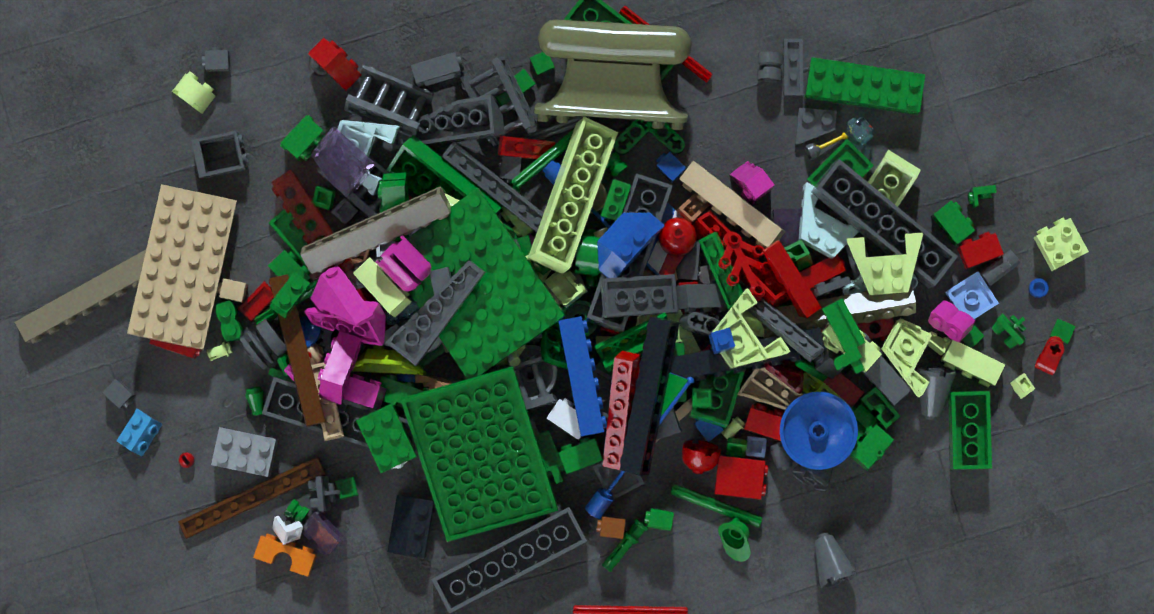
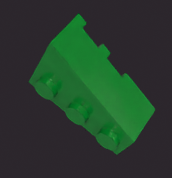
M387 374V377L382 376L380 380L381 387L387 388L383 401L403 408L401 398L429 390L423 387V390L415 388L416 384L411 382H405L404 384L397 382L398 378Z

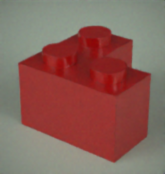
M323 38L308 53L345 91L362 75L357 70L359 66L352 59L348 60L346 58L348 54L333 40L329 42Z

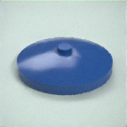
M811 392L798 397L787 407L781 419L780 439L786 453L796 463L806 468L823 470L839 465L851 454L857 442L858 425L852 409L841 398L827 392Z

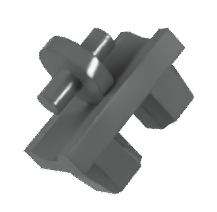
M318 476L316 479L308 481L309 490H317V498L310 499V508L319 511L332 510L331 502H335V494H340V490H334V483H330L329 476Z

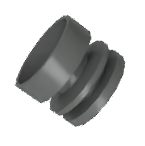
M265 318L256 325L259 333L258 336L249 331L247 333L251 338L250 342L245 336L240 338L245 352L263 370L268 368L264 359H267L271 364L274 363L271 356L273 352L278 357L287 353L283 338Z

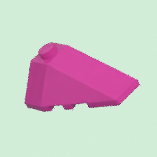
M338 265L329 268L320 275L311 296L312 302L320 311H328L331 316L335 317L337 315L342 317L343 321L357 327L375 318L372 311Z
M364 301L375 318L359 327L343 321L342 317L337 315L335 317L331 316L328 311L322 312L317 307L305 310L307 317L313 325L330 331L337 329L341 332L362 338L361 342L380 346L384 344L386 315L381 305L375 301Z

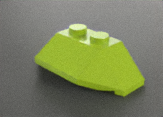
M373 345V349L368 348L357 357L354 369L352 370V372L426 376V371L420 364L415 366L395 349L387 350L385 346Z

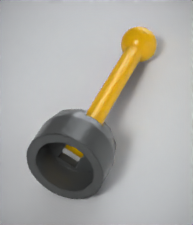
M843 132L842 136L820 146L815 143L805 146L808 158L810 160L817 158L821 153V149L842 139H848L849 134Z

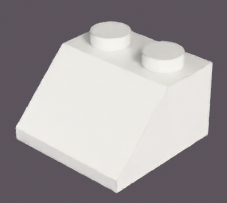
M566 398L563 401L559 399L547 419L579 440L581 435L576 410L573 408L575 404Z

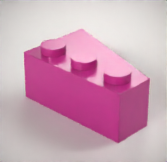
M749 161L730 174L742 190L741 196L743 199L751 202L752 205L768 194L775 185L762 168L755 167Z
M339 331L337 338H333L330 347L332 351L327 353L324 360L326 366L320 370L317 379L320 380L319 397L321 399L341 405L344 388L348 386V378L354 369L361 349L362 338Z

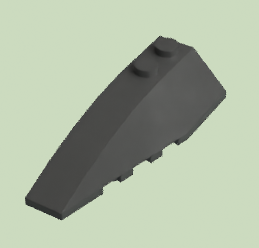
M492 95L457 100L416 120V122L420 123L416 138L427 146L505 135L503 115ZM398 132L394 143H392L393 150L400 149L402 144L410 137Z

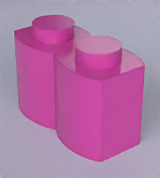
M943 300L931 312L928 322L933 328L944 332L950 339L960 342L972 330L975 320L969 314L959 311L952 303Z

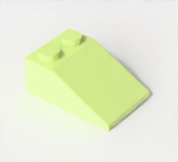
M888 150L868 183L898 207L921 170Z

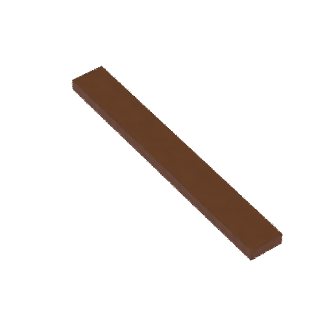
M288 274L269 278L273 299L288 281ZM295 306L286 319L279 314L278 318L305 424L308 427L325 423L326 420L297 307Z
M318 456L178 521L185 538L188 539L302 486L318 476L325 475V469Z

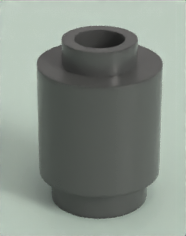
M782 442L770 446V453L777 469L781 467L782 470L793 466L792 462L794 460L786 453Z

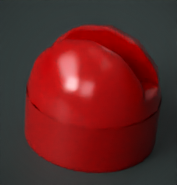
M188 452L182 453L179 457V464L184 468L193 466L195 462L194 456ZM183 456L190 462L188 465L183 460Z

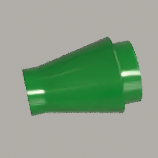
M261 386L246 389L245 397L252 415L262 414L263 391H261Z

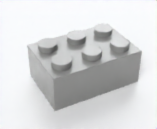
M219 427L211 465L271 477L279 439Z

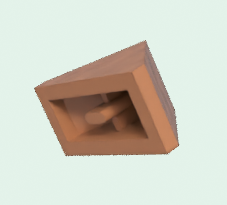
M696 192L676 211L684 219L690 221L691 224L710 206L708 202L705 204L697 198L698 193Z

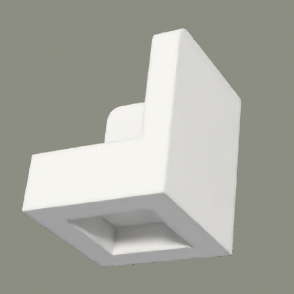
M279 516L274 517L272 529L283 545L300 539L303 526L299 521L295 523L290 521L283 522Z

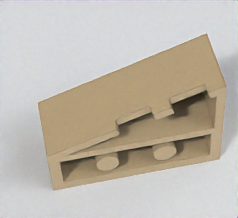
M765 365L764 368L753 370L738 392L740 396L767 403L784 410L795 399L805 394L803 392L800 394L796 393L767 371Z

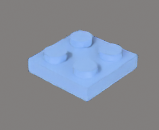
M978 271L945 292L951 303L959 311L969 314L973 319L999 304Z

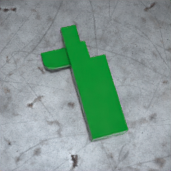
M842 298L822 308V311L845 354L835 358L834 366L838 371L851 364L857 374L865 370L860 361L862 355L857 347L866 343Z

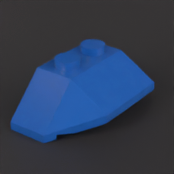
M622 213L597 241L599 271L607 278H619L665 225L651 213Z

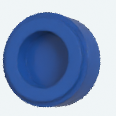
M1038 278L1030 282L1028 290L1033 297L1041 298L1048 293L1049 286L1045 280Z

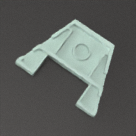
M342 120L339 123L328 156L344 171L349 172L355 177L360 185L365 186L371 195H375L379 187V181L382 178L364 171L374 139L377 137L390 144L394 143L399 126Z
M806 182L803 186L804 195L801 204L802 217H800L798 241L802 239L805 245L832 259L847 244L846 239L853 238L859 231L849 223L846 225L815 208L818 197L811 193L815 186Z

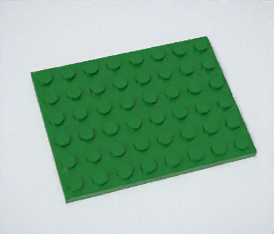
M479 188L451 206V212L446 218L442 220L436 219L428 226L420 228L406 238L431 264V271L449 267L451 277H453L468 261H472L486 272L439 335V338L467 379L484 374L566 316ZM430 274L425 280H420L421 284L414 290L408 291L420 309L434 296Z
M513 366L401 398V403L447 542L558 511Z

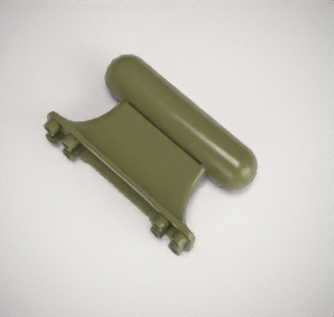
M555 19L547 21L539 30L538 43L542 52L553 58L568 59L565 77L557 94L549 101L537 103L534 107V113L538 114L537 121L547 122L551 115L557 116L556 122L567 123L570 117L590 116L653 121L652 128L662 129L665 122L672 123V129H683L684 123L688 121V112L676 109L671 105L663 91L660 77V64H681L690 55L692 48L691 38L683 28L676 26Z

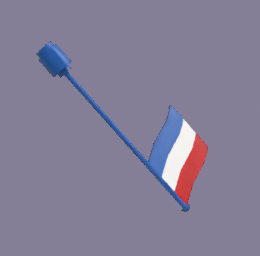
M554 160L543 169L545 177L553 185L561 167ZM667 203L661 222L664 224L669 219L675 217L683 218ZM592 207L591 212L609 229L611 225ZM658 233L646 266L655 275L674 274L685 255L677 257L665 253L658 241Z

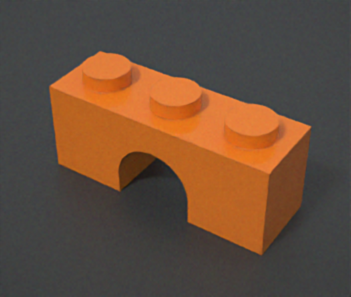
M268 533L266 536H260L253 558L274 564L276 556L281 552H285L292 559L290 571L307 577L310 576L317 554L313 553L314 549L303 546L302 549L295 547L296 543L294 542L283 545L281 541L277 540V536Z

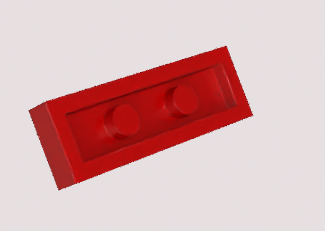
M500 136L498 155L538 159L554 146L555 142Z

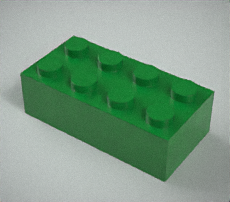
M734 371L726 372V376L716 378L715 375H709L706 380L700 381L698 388H712V408H691L689 417L726 428L732 415L744 372L734 374Z
M990 391L949 392L950 470L992 469Z

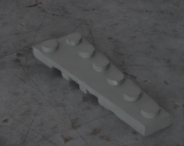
M468 261L386 343L417 366L486 272L472 261Z

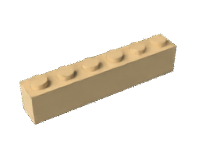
M692 161L680 177V180L684 182L682 186L689 192L694 190L698 193L697 198L705 204L707 201L713 205L712 210L719 215L725 214L727 216L726 220L734 227L738 224L743 228L741 232L749 238L751 236L756 238V244L763 246L764 249L775 241H779L786 232L695 161Z

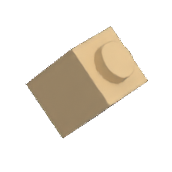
M223 278V282H220L218 285L217 293L220 294L219 297L222 299L244 303L248 284Z

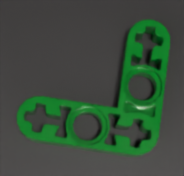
M636 119L614 143V150L620 155H625L650 132L673 154H680L685 148L684 140L666 122L664 127L667 128L668 135L660 137L657 134L658 129L652 128L651 122L646 123L645 127L647 129L644 130L642 125L637 122L641 121L643 123L645 120ZM638 127L641 130V135L635 138L631 136L630 130ZM627 134L629 139L634 141V143L631 144V142L629 141L626 144V150H619L618 142H625L627 138L624 136ZM671 134L674 135V137H672V140H673L674 142H678V141L681 142V143H680L681 149H678V148L672 149V147H673L672 142H671V141H668V143L665 142L667 139H669V137L671 136Z
M558 321L542 332L541 357L548 364L568 369L567 362L564 359V348L561 347V331ZM547 334H551L554 337V341H551Z

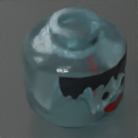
M853 117L846 123L848 127L845 130V134L855 145L861 144L863 146L873 138L872 133L874 129L864 117L858 119Z

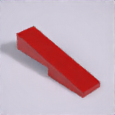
M777 240L764 249L763 253L778 283L783 284L798 315L808 318L822 308L781 242Z

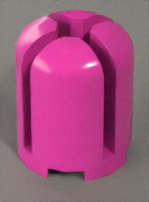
M402 235L400 236L402 241L392 244L381 255L383 259L380 262L377 260L375 263L402 290L412 291L421 284L420 280L423 281L429 276L431 264Z

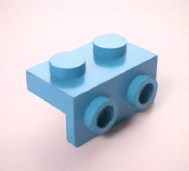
M136 409L117 442L131 452L143 456L158 433L162 423L151 418L143 411Z

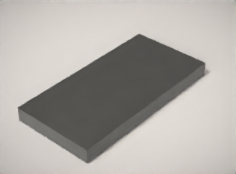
M675 274L600 279L603 318L657 315L664 312L666 314L678 313Z

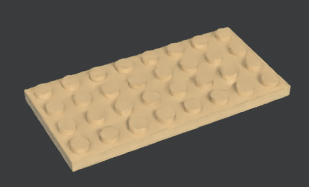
M161 184L127 334L204 350L237 200Z

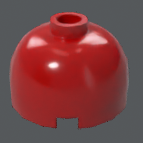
M678 217L664 223L665 227L659 232L658 241L664 252L671 256L680 257L692 251L696 244L697 234L691 222Z
M693 440L685 441L682 447V459L684 464L689 469H692L693 473L703 474V472L710 471L717 465L721 454V449L718 450L717 445L699 440V444H692Z

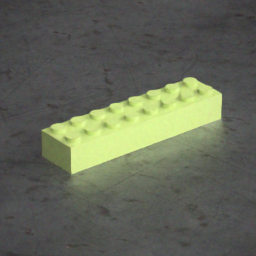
M583 117L576 123L527 259L561 274L570 269L618 132L586 117Z

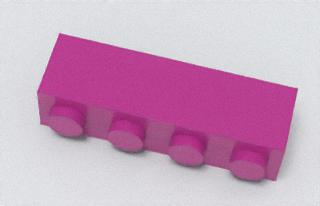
M353 374V377L349 376V383L344 388L342 398L379 410L387 388L381 387V382L370 379V382L363 381L364 377L356 374Z

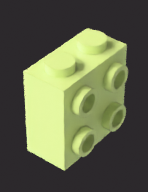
M1063 217L1053 222L1054 227L1048 229L1046 226L1036 231L1038 235L1033 237L1051 271L1089 252L1071 218L1065 220Z

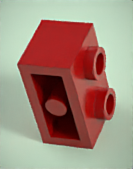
M988 231L978 235L980 238L978 240L972 241L970 238L961 242L962 246L957 249L965 269L1004 254L996 233L990 235Z
M761 403L752 404L744 429L781 441L780 423L785 411L780 409L770 410Z

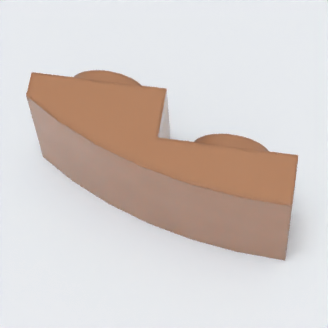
M415 375V383H423V387H429V390L452 384L449 380L437 376Z

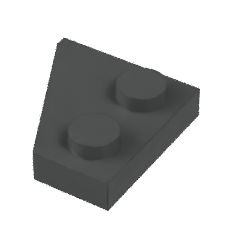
M798 108L795 145H800L835 131L837 111Z

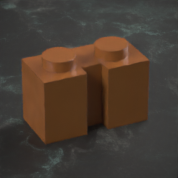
M602 516V520L597 521L596 532H600L602 537L623 539L625 519Z

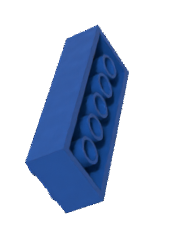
M582 316L560 320L559 326L581 437L603 433V428H607L605 416H601L600 409H603L602 398L597 397L596 390H600L598 378L593 377L592 371H596L594 358L590 359L589 352H592L590 339L586 340L585 333H588L587 321H582Z

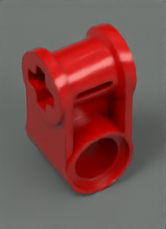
M1053 336L1047 340L1043 351L1035 363V368L1054 375L1064 353V344L1060 337ZM1058 344L1059 348L1052 350V346Z

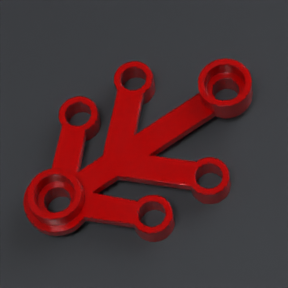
M728 232L723 238L726 249L718 261V265L721 269H727L731 265L730 257L732 252H734L736 261L731 274L726 279L727 284L735 286L739 282L738 275L742 269L751 287L749 289L756 301H760L765 295V289L757 283L750 267L759 270L763 275L770 274L772 269L768 262L761 263L745 256L742 250L752 253L755 258H761L764 254V248L761 245L754 247L742 241L741 236L736 232ZM722 260L726 261L727 265L723 264ZM730 277L734 278L736 282L731 281Z

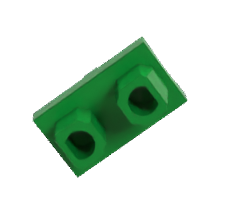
M1003 313L998 316L992 330L997 335L1001 334L1004 330L1010 334L1004 340L1010 349L1017 344L1021 345L1026 339L1021 333L1026 330L1022 324L1025 320L1023 316L1019 320L1014 314L1009 319Z

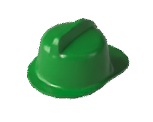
M734 518L729 523L721 524L718 528V533L726 553L732 559L740 562L750 558L749 528L743 522H740L739 518Z

